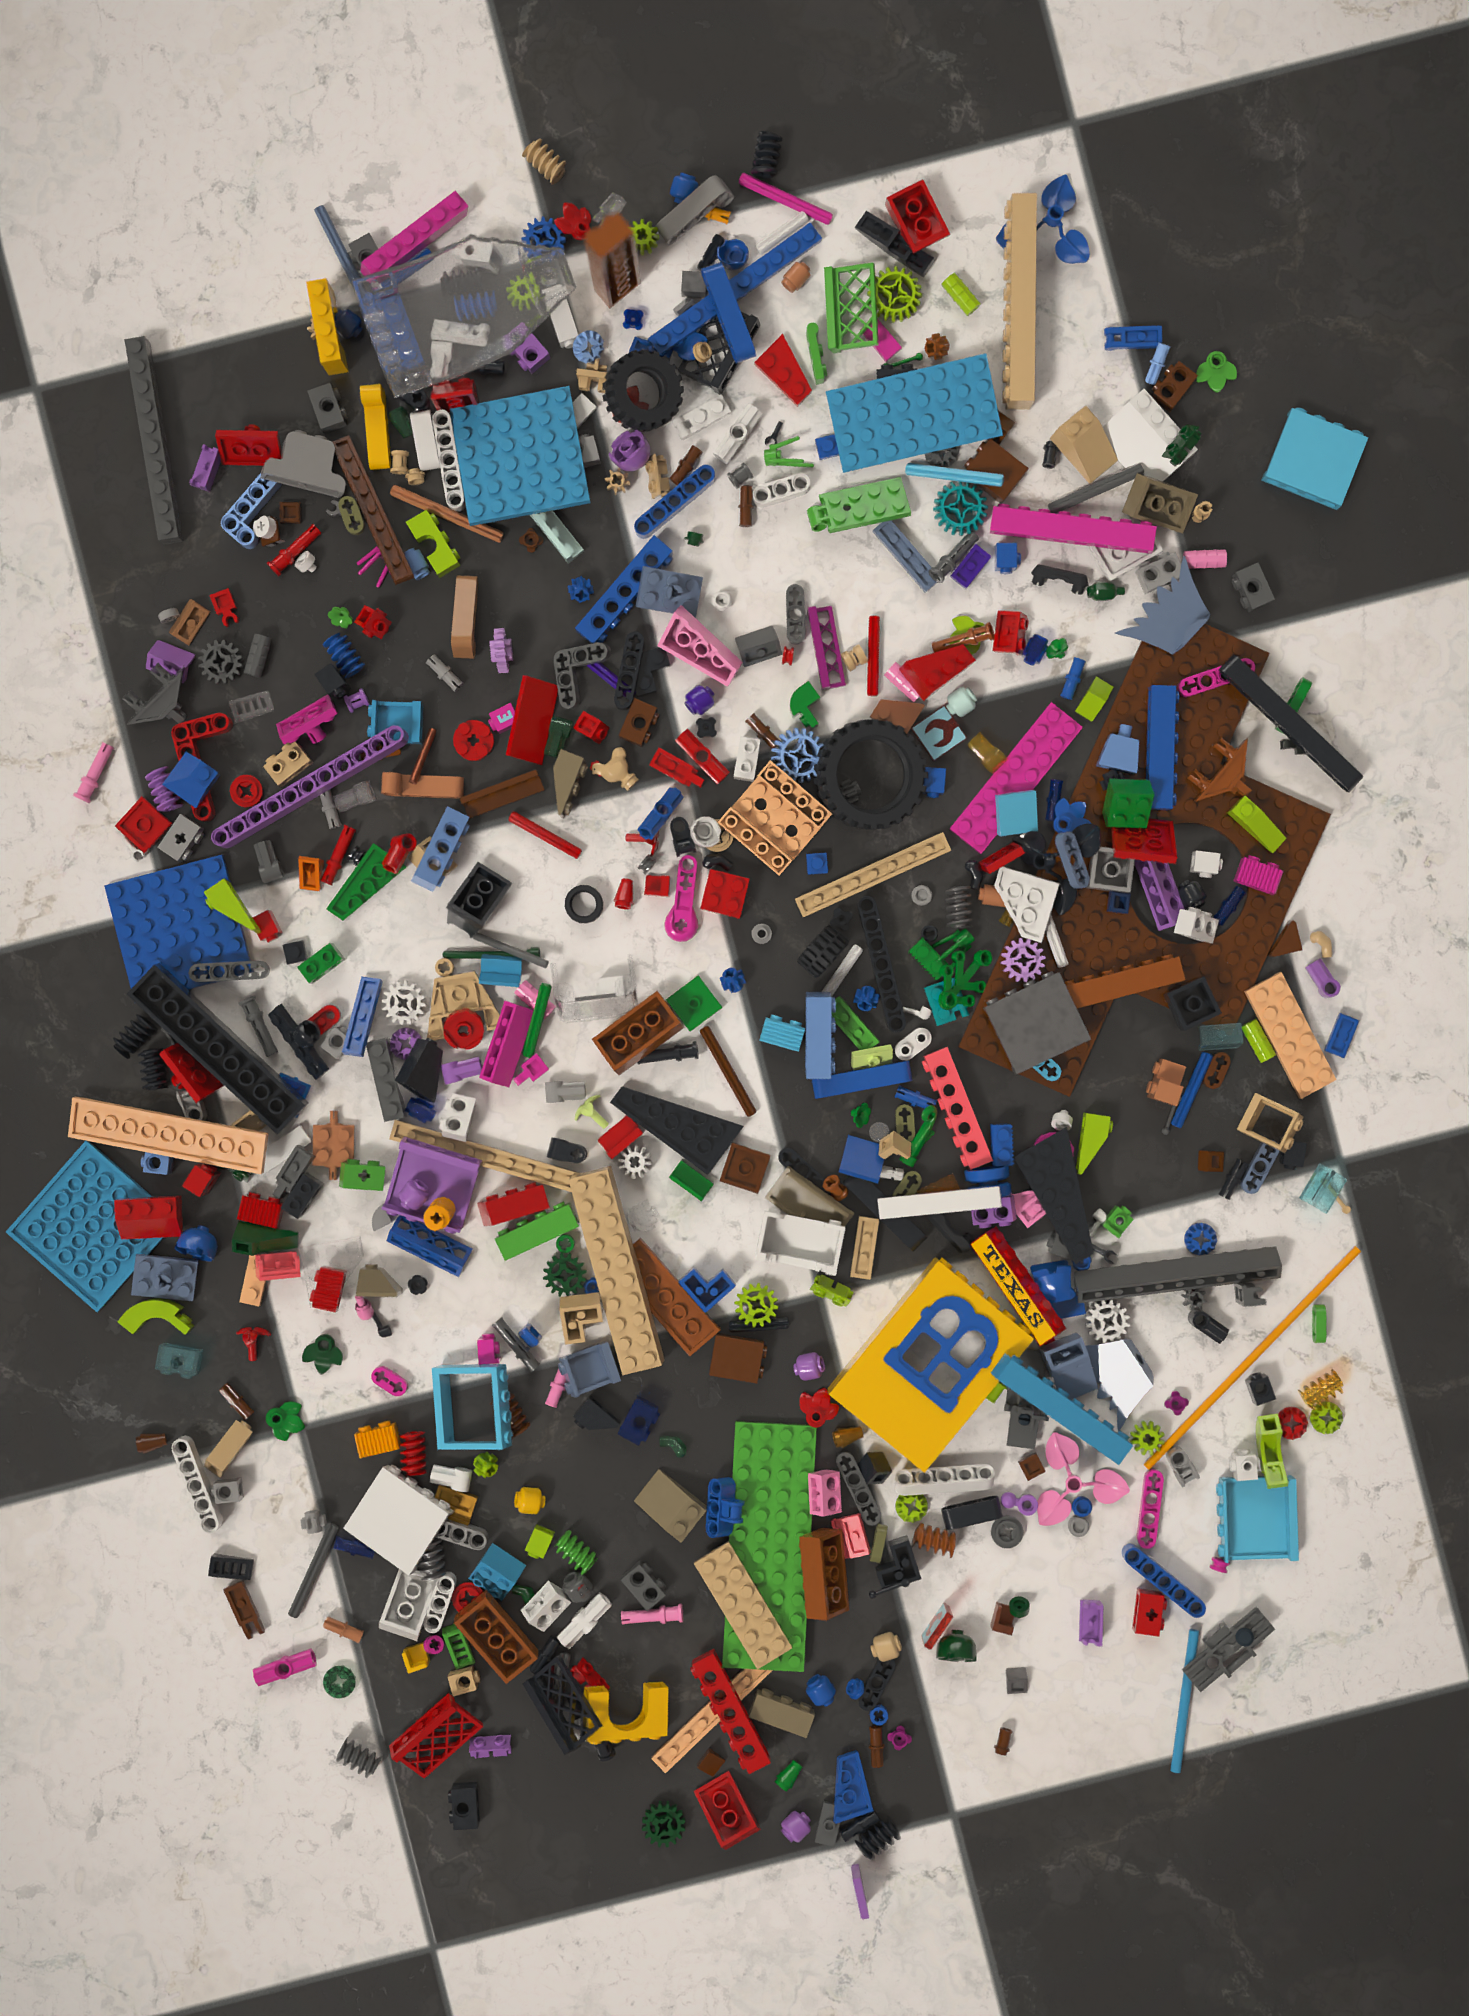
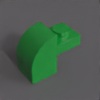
M809 681L797 688L792 694L790 713L793 718L800 714L802 717L799 719L804 727H810L813 730L819 723L808 708L819 701L820 696Z

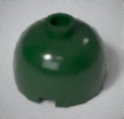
M951 1630V1634L942 1636L938 1641L936 1659L952 1662L964 1661L965 1659V1662H976L977 1649L974 1640L970 1636L964 1635L963 1630Z

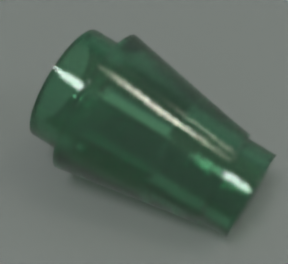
M403 406L388 413L390 416L389 420L400 435H402L403 439L413 434L408 412L404 410Z

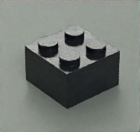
M1205 976L1198 977L1163 994L1180 1031H1186L1222 1014Z

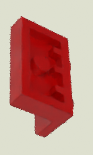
M1017 611L997 612L992 651L1014 653L1022 656L1023 650L1026 647L1025 631L1029 626L1027 615Z

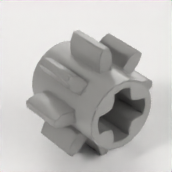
M320 1510L305 1512V1517L300 1520L302 1529H307L308 1534L323 1531L322 1526L327 1524L326 1515H320Z

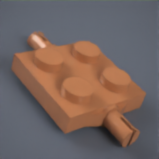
M330 1111V1123L313 1125V1155L315 1158L312 1161V1166H325L329 1168V1180H333V1172L334 1180H338L337 1168L341 1167V1162H347V1159H354L355 1125L338 1123L339 1111H335V1114L334 1111Z

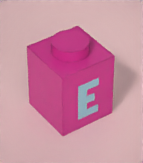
M509 703L489 713L491 719L488 722L493 731L497 730L501 734L512 728L515 714L513 705Z

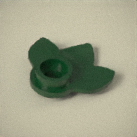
M328 1334L318 1336L315 1343L307 1345L302 1354V1362L314 1361L320 1375L327 1372L332 1364L341 1365L343 1360L341 1350L335 1346L334 1338ZM322 1341H327L329 1346L327 1348L323 1347Z

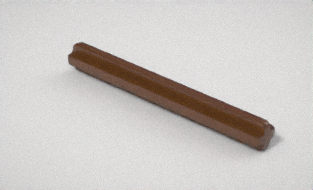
M709 1026L700 1029V1033L747 1117L754 1115L756 1109Z

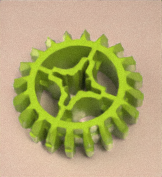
M894 266L892 272L887 267L886 274L880 270L878 272L879 277L875 276L877 310H879L877 312L878 318L883 314L884 321H887L888 317H892L891 321L895 323L896 317H898L899 321L903 322L904 316L909 319L911 317L910 312H917L915 306H920L921 301L918 299L922 298V293L918 292L921 290V285H915L918 282V278L911 279L912 271L906 275L905 268L898 272V267ZM896 280V282L891 286H882L884 283L888 281ZM902 283L909 288L911 296L902 290ZM898 287L896 298L894 297L893 302H891L892 294L896 291V288ZM870 290L867 291V296L871 297ZM878 293L888 300L887 306L880 301ZM907 303V305H905L902 308L893 309L896 304Z

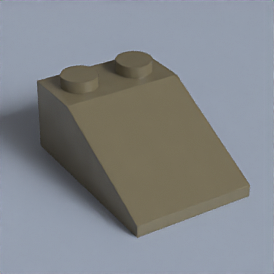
M1137 473L1122 512L1135 519L1151 522L1154 525L1183 533L1198 494Z
M660 1469L656 1471L634 1500L665 1531L681 1543L707 1510V1506Z

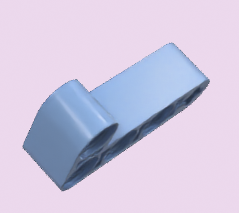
M261 473L221 520L222 528L246 549L255 548L259 540L258 536L247 525L282 485L281 483L261 479ZM257 490H263V495L260 498H254ZM249 505V511L246 514H241L242 507ZM236 521L235 528L228 529L229 522ZM251 534L252 539L247 543L243 542L244 536Z

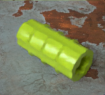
M955 272L941 284L967 316L972 314L981 305L979 300L969 290V287L964 284Z
M1257 1019L1241 1026L1260 1063L1276 1055Z

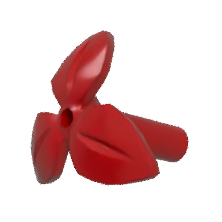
M659 831L652 840L644 839L640 834L627 833L625 836L626 842H646L652 845L651 857H653L658 849L659 841L657 838H659Z
M246 1327L236 1332V1335L243 1334V1342L248 1347L249 1361H256L257 1336H271V1332L260 1327L254 1329Z

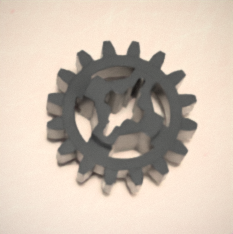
M214 640V646L207 643L208 650H201L204 656H200L198 659L203 661V663L198 666L201 669H205L202 675L208 676L207 680L210 682L215 679V683L218 685L221 680L224 684H228L229 678L235 681L234 675H241L238 668H244V665L240 664L239 661L244 658L238 655L240 650L238 648L234 649L235 645L233 643L227 646L226 640H222L221 644ZM223 649L230 651L232 655H225ZM220 658L225 660V662H222V666L217 664L220 662ZM210 669H217L219 675L213 674Z

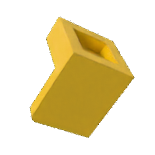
M424 1642L404 1649L402 1657L408 1674L428 1667L431 1660L429 1654L424 1650Z

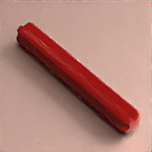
M879 616L869 617L867 695L873 697L878 695Z
M516 812L510 814L508 820L511 823L575 859H578L581 855L582 850Z

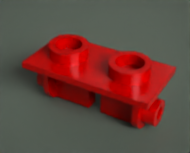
M583 1657L577 1665L570 1669L573 1677L580 1685L586 1681L588 1684L584 1687L605 1686L609 1690L610 1686L605 1679Z

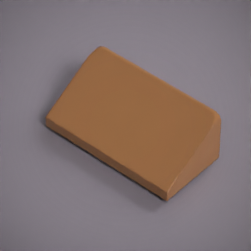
M190 599L169 633L189 646L210 611Z

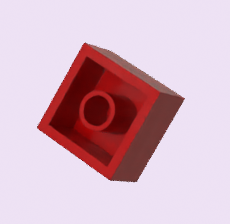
M710 869L700 909L740 919L750 879Z

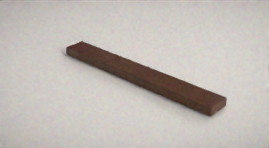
M348 435L333 441L332 443L335 446L334 454L394 584L397 585L413 579L414 574L350 436Z

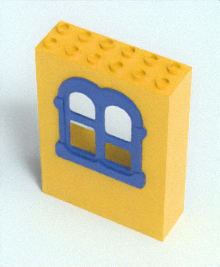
M935 1257L828 1387V1393L831 1397L924 1473L999 1383V1380L991 1374V1371L1002 1356L1006 1353L1010 1357L1014 1354L1019 1358L1034 1340L1030 1335L1031 1331L1022 1322L1019 1324L1014 1322L1016 1318L1006 1309L1001 1311L999 1309L1000 1305L990 1296L986 1299L983 1296V1290L974 1283L970 1286L967 1283V1277L958 1270L953 1272L951 1270L953 1266L942 1257L940 1260ZM943 1309L955 1311L960 1320L957 1330L948 1339L930 1326L934 1316ZM978 1331L985 1337V1348L969 1368H965L950 1356V1351L966 1332ZM922 1332H925L941 1345V1349L922 1372H918L904 1361L902 1357ZM941 1362L947 1363L961 1376L960 1380L947 1394L943 1393L929 1381V1376Z

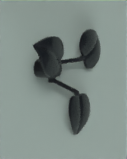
M1082 824L1072 831L1082 857L1090 858L1099 851L1101 829L1098 825ZM1030 831L1013 837L1012 842L1020 845L1025 852L1020 858L1026 864L1035 866L1037 869H1045L1046 873H1050L1058 879L1053 880L1060 883L1053 908L1057 911L1058 915L1068 912L1076 901L1077 889L1070 885L1068 878L1062 880L1060 875L1051 870L1056 864L1055 857L1060 856L1059 852L1043 853L1046 849V840L1037 831Z

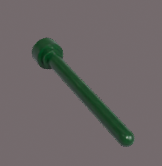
M531 947L525 951L540 957V947ZM444 951L442 954L445 959H481L482 954L516 957L504 951Z

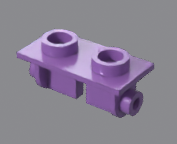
M511 1735L470 1738L469 1753L475 1759L489 1757V1751H493V1757L508 1756V1754H512V1747L510 1745Z

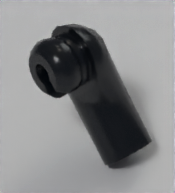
M720 853L708 854L702 861V865L706 869L720 865L728 872L733 866V863Z
M968 860L965 863V869L970 871L973 876L970 886L972 889L979 890L984 872L977 861Z

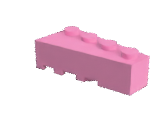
M682 605L674 612L657 645L727 687L733 681L743 663Z

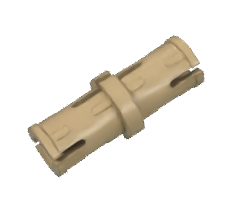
M1204 501L1195 507L1192 513L1194 515L1192 517L1194 522L1200 523L1209 517L1212 511L1210 509L1212 507L1210 502Z

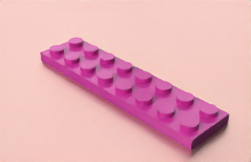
M1051 702L950 827V830L979 854H982L997 835L995 795L1033 790L1083 727Z

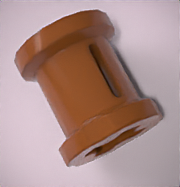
M830 1175L823 1182V1188L829 1191L836 1201H841L848 1195L847 1187L840 1183V1178L837 1175Z

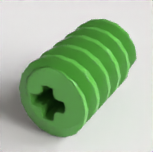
M568 1530L556 1542L554 1547L558 1546L557 1554L562 1551L564 1552L562 1559L570 1557L569 1565L576 1562L574 1569L577 1570L581 1567V1575H583L593 1566L598 1558L594 1559L595 1552L588 1554L589 1546L582 1549L583 1541L576 1543L578 1538L576 1535L570 1538L571 1530Z

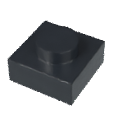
M303 940L282 945L287 965L303 962L308 959Z

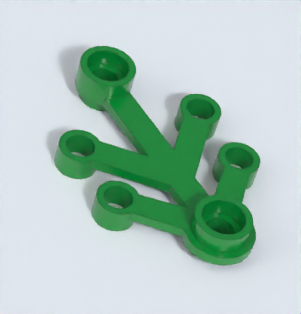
M988 950L977 951L974 954L973 963L964 973L965 953L963 951H954L951 958L955 963V984L953 987V966H941L940 974L944 977V989L940 993L938 1001L942 1009L951 1010L957 1004H962L965 1007H972L975 1004L973 995H963L960 997L957 994L961 990H973L976 993L984 992L986 987L984 981H968L980 966H989L991 964L992 954Z

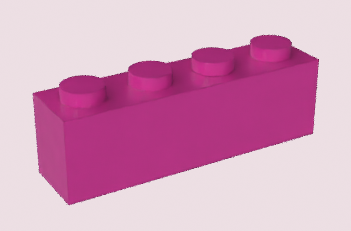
M504 1001L479 1078L494 1084L510 1087L533 1014L532 1009Z

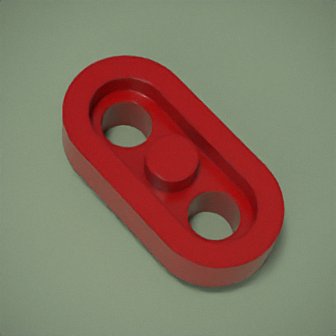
M327 1005L310 1017L308 1021L315 1022L319 1026L320 1036H322L340 1021L341 1012L338 1007ZM330 1011L334 1013L333 1019L328 1018Z

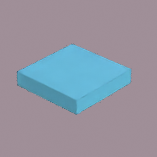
M1035 790L995 795L997 835L1006 836L1038 831Z

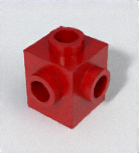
M366 605L354 621V623L363 628L362 633L370 638L376 636L379 639H382L388 632L392 622L385 618L387 614L378 608L373 610Z

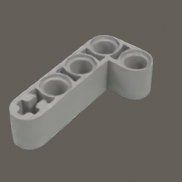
M716 175L711 176L657 223L658 232L665 242L670 245L683 236L716 206L723 208L731 203L734 195L721 178Z

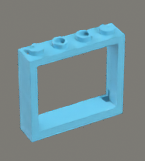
M506 1364L440 1365L432 1368L438 1449L502 1450L512 1446L513 1433L511 1432L510 1424L512 1415L509 1410L510 1392L508 1391L507 1383L509 1375H507ZM491 1373L496 1441H454L450 1374Z

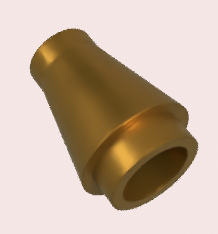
M861 1426L837 1428L836 1431L832 1432L837 1448H844L858 1439L864 1438Z

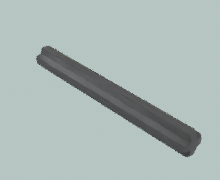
M1137 464L1049 503L1048 509L1051 510L1050 513H1059V511L1066 510L1134 480L1137 473L1144 475V469L1141 464Z
M329 1523L290 1607L289 1616L298 1618L339 1529L337 1525Z

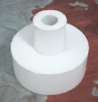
M305 551L296 560L295 567L301 572L309 570L312 573L316 569V566L313 564L315 557L309 551Z
M1061 1110L1053 1115L1051 1125L1059 1131L1067 1127V1130H1070L1073 1119L1068 1115V1111Z

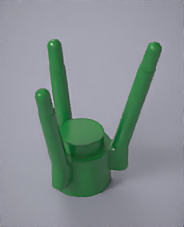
M965 928L961 931L956 930L953 934L932 944V948H935L955 938L953 940L955 944L937 959V962H941L957 947L959 949L963 948L962 951L966 953L972 947L971 943L975 941L971 933Z

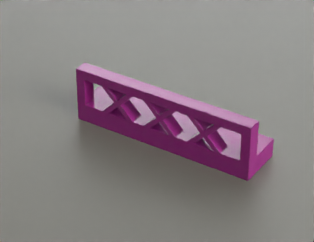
M832 606L808 607L807 611L821 689L827 690L846 686ZM828 611L829 620L826 625H823L819 622L817 613ZM825 630L833 636L829 646L822 642L821 635ZM828 650L836 654L837 659L833 665L826 662L825 654ZM832 670L840 675L841 682L830 684L828 675Z

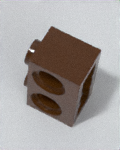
M1180 361L1175 366L1171 364L1164 373L1166 378L1163 382L1158 380L1152 388L1154 393L1151 397L1169 413L1198 376ZM1174 374H1181L1183 381H1177ZM1162 390H1168L1171 393V397H1164Z

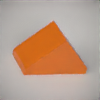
M299 856L300 889L320 892L324 860Z

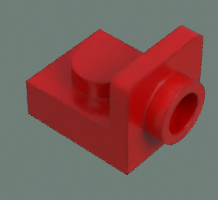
M583 711L573 729L600 744L607 736L609 726Z

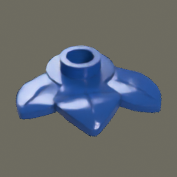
M695 331L671 350L677 351L681 359L693 361L696 359L693 354V346L698 342L707 343L708 339Z
M1062 798L1055 806L1056 818L1053 822L1055 831L1057 833L1072 832L1079 825L1092 824L1083 818L1086 811V803L1075 802L1069 805L1068 801ZM1061 821H1065L1067 823L1066 828L1060 827Z

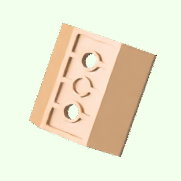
M770 760L757 775L758 777L717 823L780 876L821 829L832 813ZM759 798H763L767 802L764 810L756 808L755 804ZM789 825L797 827L798 832L796 836L791 837L787 834L786 828Z

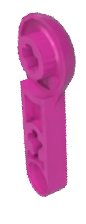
M690 855L683 856L679 861L675 903L664 922L667 935L672 940L678 942H686L692 939L698 930V919L693 908L697 861ZM685 859H691L694 862V867L691 870H685L682 867ZM681 872L686 874L693 873V877L689 876L688 882L692 883V886L688 887L687 890H683V886H680V882L685 880V875L681 876ZM680 919L685 920L684 923L687 922V927H684L683 931L678 930L679 927L675 925L680 922Z

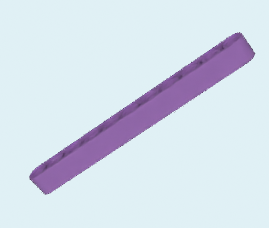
M397 725L390 726L218 827L211 835L212 842L222 848H230L400 749L407 744L409 740L408 733ZM401 732L400 739L394 741V734ZM383 742V748L377 751V744ZM365 752V759L363 761H359V755ZM348 762V769L342 772V765ZM330 772L331 778L325 782L324 776ZM313 783V789L307 792L308 784ZM292 793H295L296 799L293 802H290V795ZM275 803H278V810L276 812H273V805ZM260 813L261 819L256 823L255 816ZM243 823L244 829L238 833V826ZM226 834V840L221 843V836Z

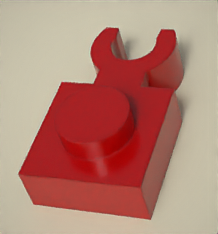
M227 588L211 594L210 598L216 614H223L222 623L224 626L229 627L227 621L230 617L234 618L236 624L239 623L238 616L232 612V610L237 609L231 590Z

